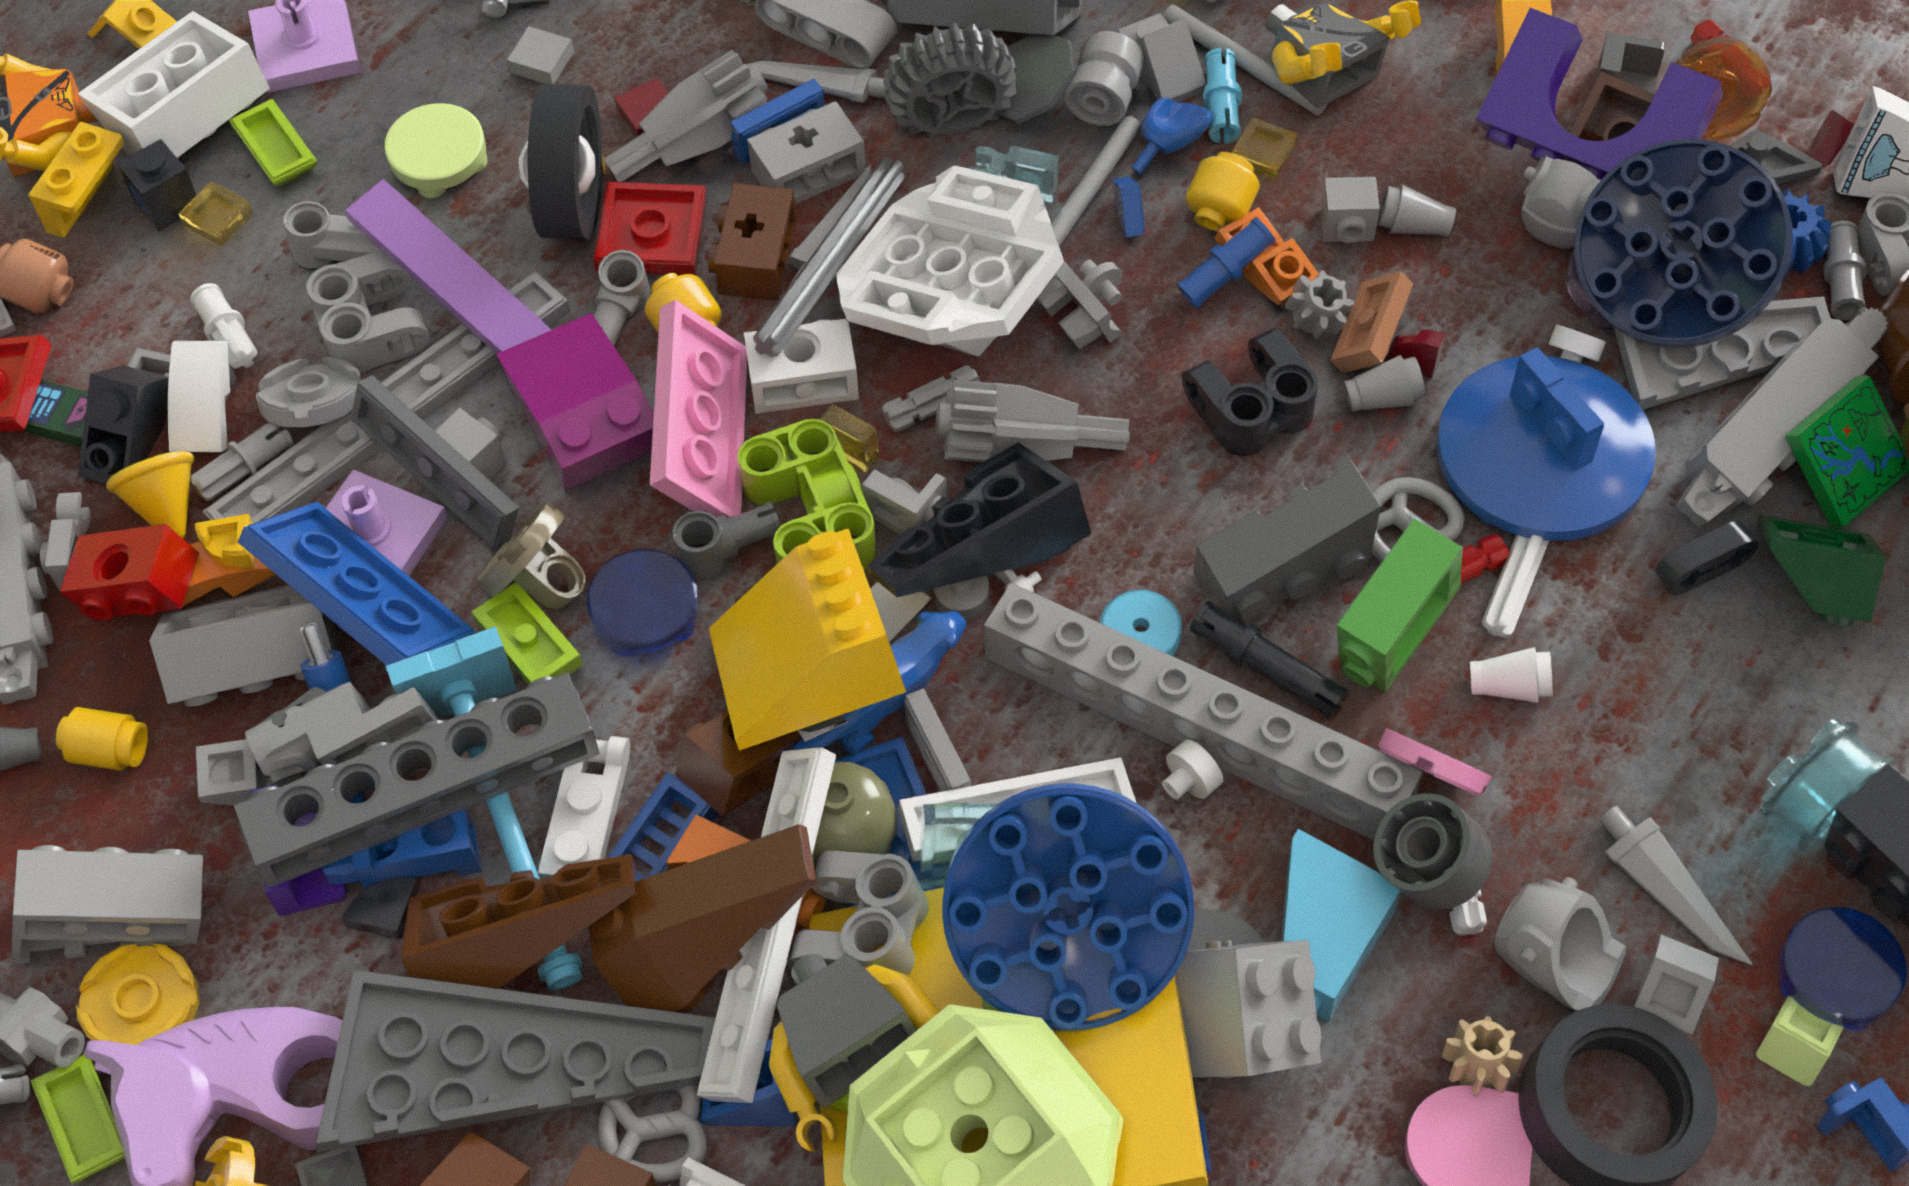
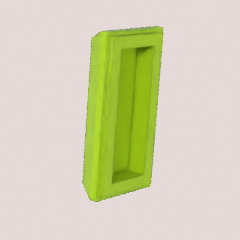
M273 99L229 119L233 129L274 186L280 187L312 171L318 164L314 155Z
M83 1054L66 1068L57 1067L30 1080L72 1184L125 1159L113 1111L91 1059L84 1057Z

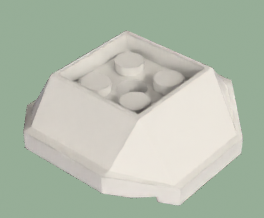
M954 165L936 176L937 182L916 189L893 203L836 273V278L841 296V307L849 322L979 357L997 336L1009 335L1064 263L1038 185Z

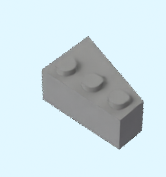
M53 845L38 846L32 850H17L11 965L30 963V953L35 951L65 948L64 955L66 958L85 957L86 946L120 942V946L136 943L138 947L144 945L153 946L152 943L166 945L167 947L197 944L201 922L203 855H189L187 852L179 849H163L154 854L128 853L124 849L116 847L99 848L94 852L66 851L61 847Z

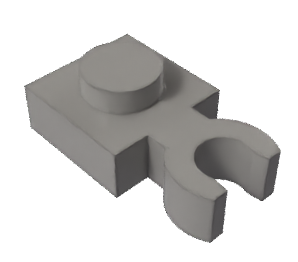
M81 492L58 494L56 500L57 520H51L48 542H43L40 549V561L43 572L50 574L59 591L78 536L85 535L90 526L91 511L89 507L81 508Z

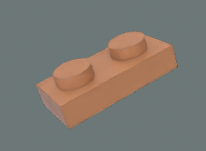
M1402 271L1361 283L1354 300V306L1350 310L1347 322L1343 327L1330 360L1342 374L1383 363L1384 358L1389 352V345L1398 322L1404 313L1405 304L1413 286V283Z

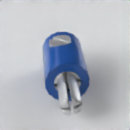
M310 622L302 625L299 628V633L309 658L302 662L300 667L309 690L318 687L327 692L348 682L353 685L341 652L338 650H327L318 624Z

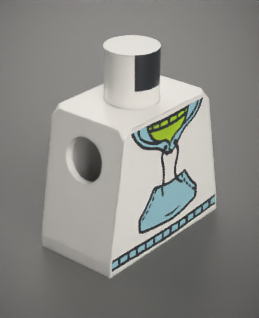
M1872 87L1833 168L1836 192L1872 198L1883 192H1894L1904 195L1909 199V102L1881 88Z

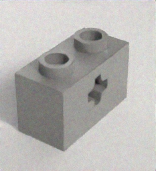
M836 101L821 108L810 110L800 117L777 127L768 128L758 135L747 139L751 172L759 184L765 187L794 189L795 204L855 179L866 170L864 141Z

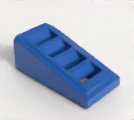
M667 772L607 858L633 853L653 867L647 877L667 871L666 861L695 815L713 822L719 813L682 780ZM676 801L692 811L687 820L670 810ZM661 818L679 829L674 838H671L655 827ZM646 836L666 848L661 857L640 845ZM635 869V882L647 878Z

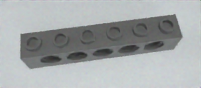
M567 672L557 677L546 676L536 679L525 690L505 698H490L481 701L471 711L447 721L435 720L421 726L416 733L392 743L379 742L364 749L359 756L339 764H325L315 767L304 778L284 786L260 789L254 792L248 800L234 805L255 866L268 888H271L599 755L600 752L591 723ZM526 725L540 726L535 733L529 736L515 735L520 728ZM471 747H485V750L477 757L469 759L461 757ZM416 769H430L428 774L420 780H406L407 776ZM365 790L374 791L367 801L358 804L350 803L352 798L359 792ZM318 813L317 817L310 824L294 826L302 815Z

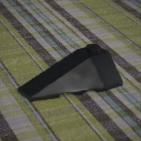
M1017 442L974 467L963 477L965 487L954 498L942 496L932 506L934 516L922 527L916 526L905 530L866 567L869 576L898 598L1049 560L1055 555L1066 552L1072 545L1092 533L1077 481Z

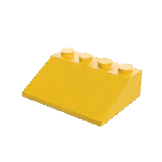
M849 528L839 532L827 531L817 534L807 543L796 546L708 628L739 751L906 692Z

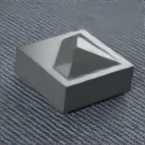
M357 1145L334 1149L295 1163L301 1186H370Z

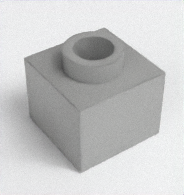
M1376 177L1325 178L1320 209L1323 242L1342 241L1345 243H1355L1359 241H1374L1380 210Z
M459 408L435 430L437 434L489 480L506 466L500 444L502 436L496 427L485 418L480 417L476 420Z

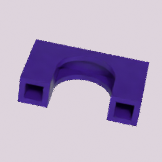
M1530 7L1476 118L1483 130L1487 132L1485 138L1493 144L1512 150L1514 145L1518 144L1532 150L1530 156L1538 162L1541 157L1573 162L1601 180L1621 161L1647 147L1672 140L1702 139L1724 93L1719 80L1671 62L1646 114L1635 127L1619 137L1605 141H1589L1578 138L1567 132L1558 123L1556 98L1583 38L1577 25Z

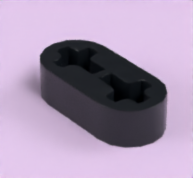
M1733 521L1674 549L1658 563L1655 573L1671 594L1680 595L1742 565L1756 552L1759 542L1742 521Z

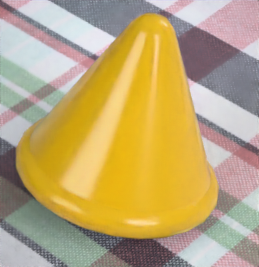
M174 451L145 459L112 475L106 483V488L109 492L121 498L151 526L167 524L184 539L186 534L191 465L194 462V456L188 451Z

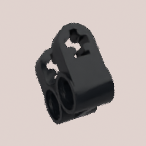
M1272 328L1253 337L1248 342L1250 358L1254 367L1263 378V382L1257 385L1254 383H1239L1231 386L1220 370L1209 360L1184 371L1181 376L1185 394L1193 408L1218 439L1220 445L1229 453L1237 456H1250L1259 453L1266 447L1269 437L1277 432L1294 434L1303 431L1310 425L1314 417L1318 377L1287 337L1277 328Z

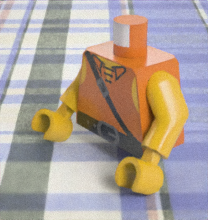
M4 54L2 57L0 56V162L4 157L13 177L35 170L45 172L79 122L88 124L98 120L79 98L78 93L80 91L71 71L66 69L53 70L32 65L9 54Z

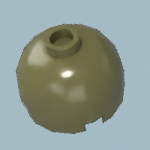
M853 762L834 763L812 854L814 870L819 855L826 851L871 854L891 853L893 849L892 843L897 833V809L886 783L872 770Z

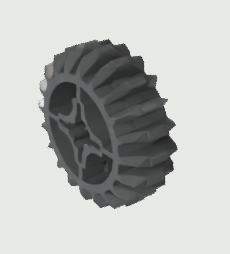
M954 22L949 29L939 30L934 26L933 33L926 36L916 33L914 43L900 44V53L889 57V67L884 70V95L887 107L891 109V113L897 120L898 125L906 126L911 135L925 131L932 138L936 134L948 136L954 133H966L967 130L972 128L981 130L983 123L987 120H999L997 110L1011 107L1010 98L1017 93V79L1015 76L1017 70L1014 59L1010 56L1008 47L1004 44L1003 39L996 38L991 29L979 31L974 23L964 29H960Z

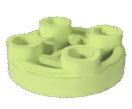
M436 103L414 108L403 114L393 123L385 138V154L392 173L404 184L417 188L419 194L423 197H439L447 188L464 182L474 173L482 171L487 165L486 142L479 121L469 111L456 105Z

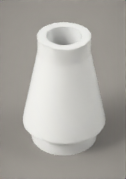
M1535 647L1483 661H1470L1472 695H1489L1539 703V697H1553L1550 652H1536Z

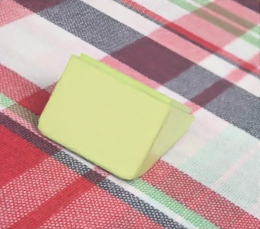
M1788 996L1758 1048L1756 1056L1759 1060L1797 1082L1810 1086L1828 1060L1844 1027L1794 997Z

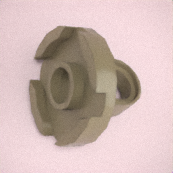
M547 501L541 504L519 526L521 529L508 543L505 542L479 574L476 583L491 597H495L514 580L544 606L553 609L564 608L583 592L586 585L585 574L579 563L550 538L561 524L565 515ZM547 570H555L563 575L568 584V592H559L549 584Z

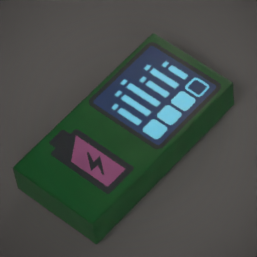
M41 380L26 428L23 432L82 447L88 392Z

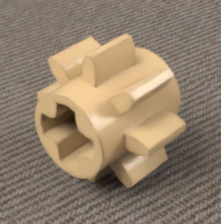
M1488 1016L1484 1020L1475 1021L1472 1024L1463 1019L1460 1020L1454 1035L1455 1038L1446 1039L1442 1052V1058L1454 1062L1449 1080L1451 1082L1459 1081L1461 1085L1472 1086V1092L1475 1096L1479 1095L1482 1087L1490 1089L1495 1087L1496 1090L1503 1093L1508 1085L1510 1074L1518 1072L1523 1058V1054L1509 1050L1515 1032L1513 1030L1506 1031Z

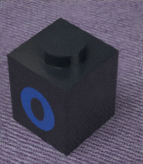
M162 139L117 163L134 202L158 232L202 207L186 168Z

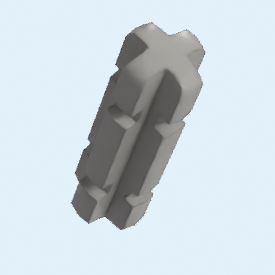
M970 366L961 367L951 372L950 379L948 380L942 376L907 393V399L903 401L898 397L885 403L882 407V413L887 425L894 432H900L914 425L913 419L917 417L921 422L935 415L938 404L947 403L946 395L949 392L950 381L980 382L976 371Z

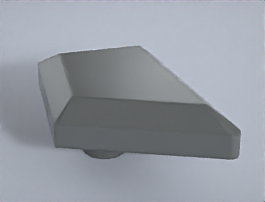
M1758 129L1728 145L1756 160L1766 169L1777 184L1818 175L1822 167V163Z

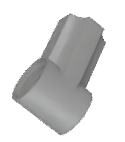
M303 201L294 204L284 215L283 223L291 255L294 261L302 267L309 269L320 268L332 260L347 261L369 253L382 251L356 228L346 216L329 215L327 209L320 203Z

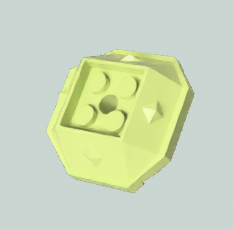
M949 1004L850 1084L843 1182L846 1186H1113L1118 1143L1121 1140L1124 1119L1042 1018ZM976 1128L988 1129V1139L980 1150L973 1153L962 1152L963 1139L970 1131Z

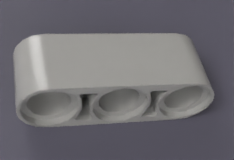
M756 0L755 2L758 16L770 28L858 69L870 67L896 36L898 30L895 21L888 12L866 0Z

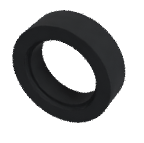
M541 84L534 97L528 135V190L534 227L540 238L589 240L596 228L602 188V131L596 94L590 85ZM580 135L588 141L595 155V177L587 192L581 196L578 179Z
M1594 1005L1578 1010L1564 1018L1533 1051L1523 1069L1519 1085L1520 1116L1532 1147L1548 1168L1571 1186H1670L1704 1154L1711 1142L1717 1123L1718 1107L1714 1082L1705 1061L1695 1046L1683 1033L1666 1020L1646 1010L1628 1005ZM1590 1050H1612L1626 1054L1648 1068L1663 1087L1670 1105L1671 1125L1663 1147L1648 1154L1625 1155L1607 1150L1589 1139L1572 1119L1564 1099L1563 1078L1566 1066L1571 1058Z

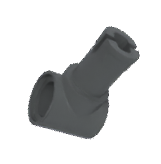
M766 503L756 507V509L728 518L724 515L715 517L705 511H692L681 516L674 524L672 533L679 567L684 575L693 580L703 581L712 579L725 568L728 558L738 555L737 549L774 537L775 532L781 525L776 512H774L772 503ZM696 544H708L701 548H692Z

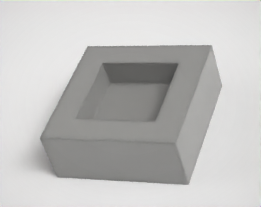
M528 26L507 59L509 72L540 83L555 84L574 53L572 39Z

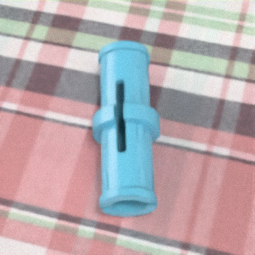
M1215 48L1210 50L1204 58L1207 85L1203 92V103L1212 115L1209 127L1210 139L1215 143H1219L1220 128H1223L1224 144L1236 141L1241 135L1238 106L1242 100V88L1236 82V55L1234 52L1226 48L1225 64H1222L1221 48Z

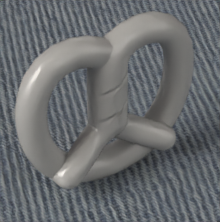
M1401 477L1383 483L1372 492L1381 506L1392 498L1391 508L1379 514L1371 552L1381 563L1391 549L1383 542L1377 531L1387 526L1395 525L1404 532L1415 518L1452 541L1463 530L1465 518L1460 504L1450 493L1432 482L1420 478ZM1408 493L1423 496L1440 506L1448 517L1446 526L1437 530L1406 507Z
M696 1085L674 1089L681 1095L682 1106L680 1109L644 1117H637L627 1104L636 1096L605 1101L598 1121V1139L601 1150L652 1172L656 1183L680 1179L682 1165L689 1157L702 1163L707 1151V1138L703 1127L697 1120L700 1109V1096H697L698 1088ZM617 1120L626 1130V1135L621 1144H619L617 1138ZM680 1134L687 1137L688 1150L684 1156L675 1161L664 1164H645L632 1159L641 1142Z

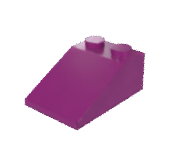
M592 313L496 354V359L564 491L652 452L654 412L637 380Z

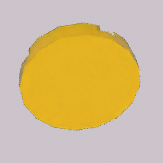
M136 943L123 945L99 958L82 980L79 988L81 992L79 1007L76 1005L77 1020L90 1041L106 1040L137 1045L150 1037L194 1020L200 1004L197 979L184 958L166 945L152 943L153 946L144 945L139 947Z

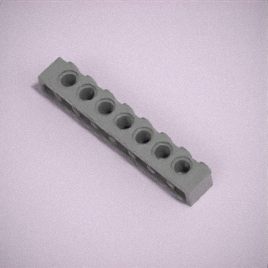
M1012 582L984 624L986 659L1173 747H1177L1186 739L1192 740L1202 746L1212 756L1220 769L1374 840L1377 828L1386 813L1400 801L1417 795L1423 771Z

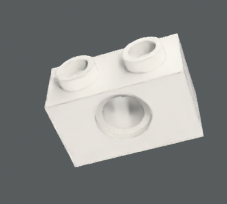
M847 318L832 321L818 320L810 324L800 325L781 353L774 358L766 354L760 355L756 352V343L753 340V336L757 331L744 333L756 414L859 399L857 370Z

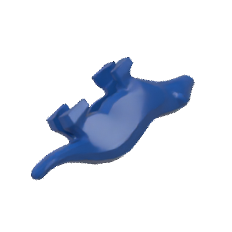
M957 611L946 613L922 612L917 618L918 625L915 630L890 645L906 692L843 714L842 716L847 723L807 741L801 738L791 747V750L823 748L839 739L840 745L847 752L856 755L873 743L875 737L870 731L884 717L894 713L904 705L905 695L926 688L937 672L942 658L950 649L955 648L966 627L965 619Z

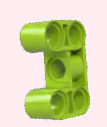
M819 419L803 420L752 437L742 444L737 457L745 496L755 504L765 505L769 502L774 504L799 495L808 514L781 525L775 532L773 544L777 564L796 546L807 543L815 535L827 531L839 532L849 528L851 535L859 536L853 539L863 570L867 568L866 566L875 559L877 552L873 515L865 501L858 476L853 466L849 464L835 430L830 424ZM819 452V454L809 455V453ZM762 469H770V470H768V471L758 472L759 470H762Z

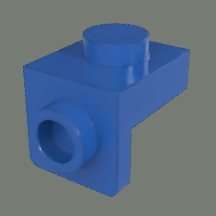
M1882 1077L1862 1088L1856 1081L1850 1082L1832 1093L1825 1100L1829 1109L1817 1124V1127L1824 1136L1853 1120L1891 1172L1909 1162V1105L1898 1100Z

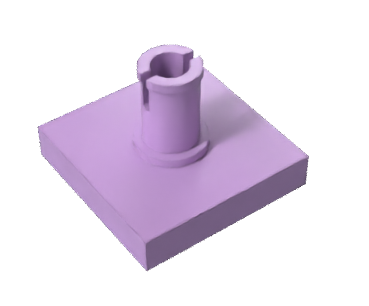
M276 0L273 6L248 11L258 65L270 87L265 93L361 73L345 0H294L291 2L289 0Z
M354 469L326 507L329 512L408 576L448 519L444 506Z

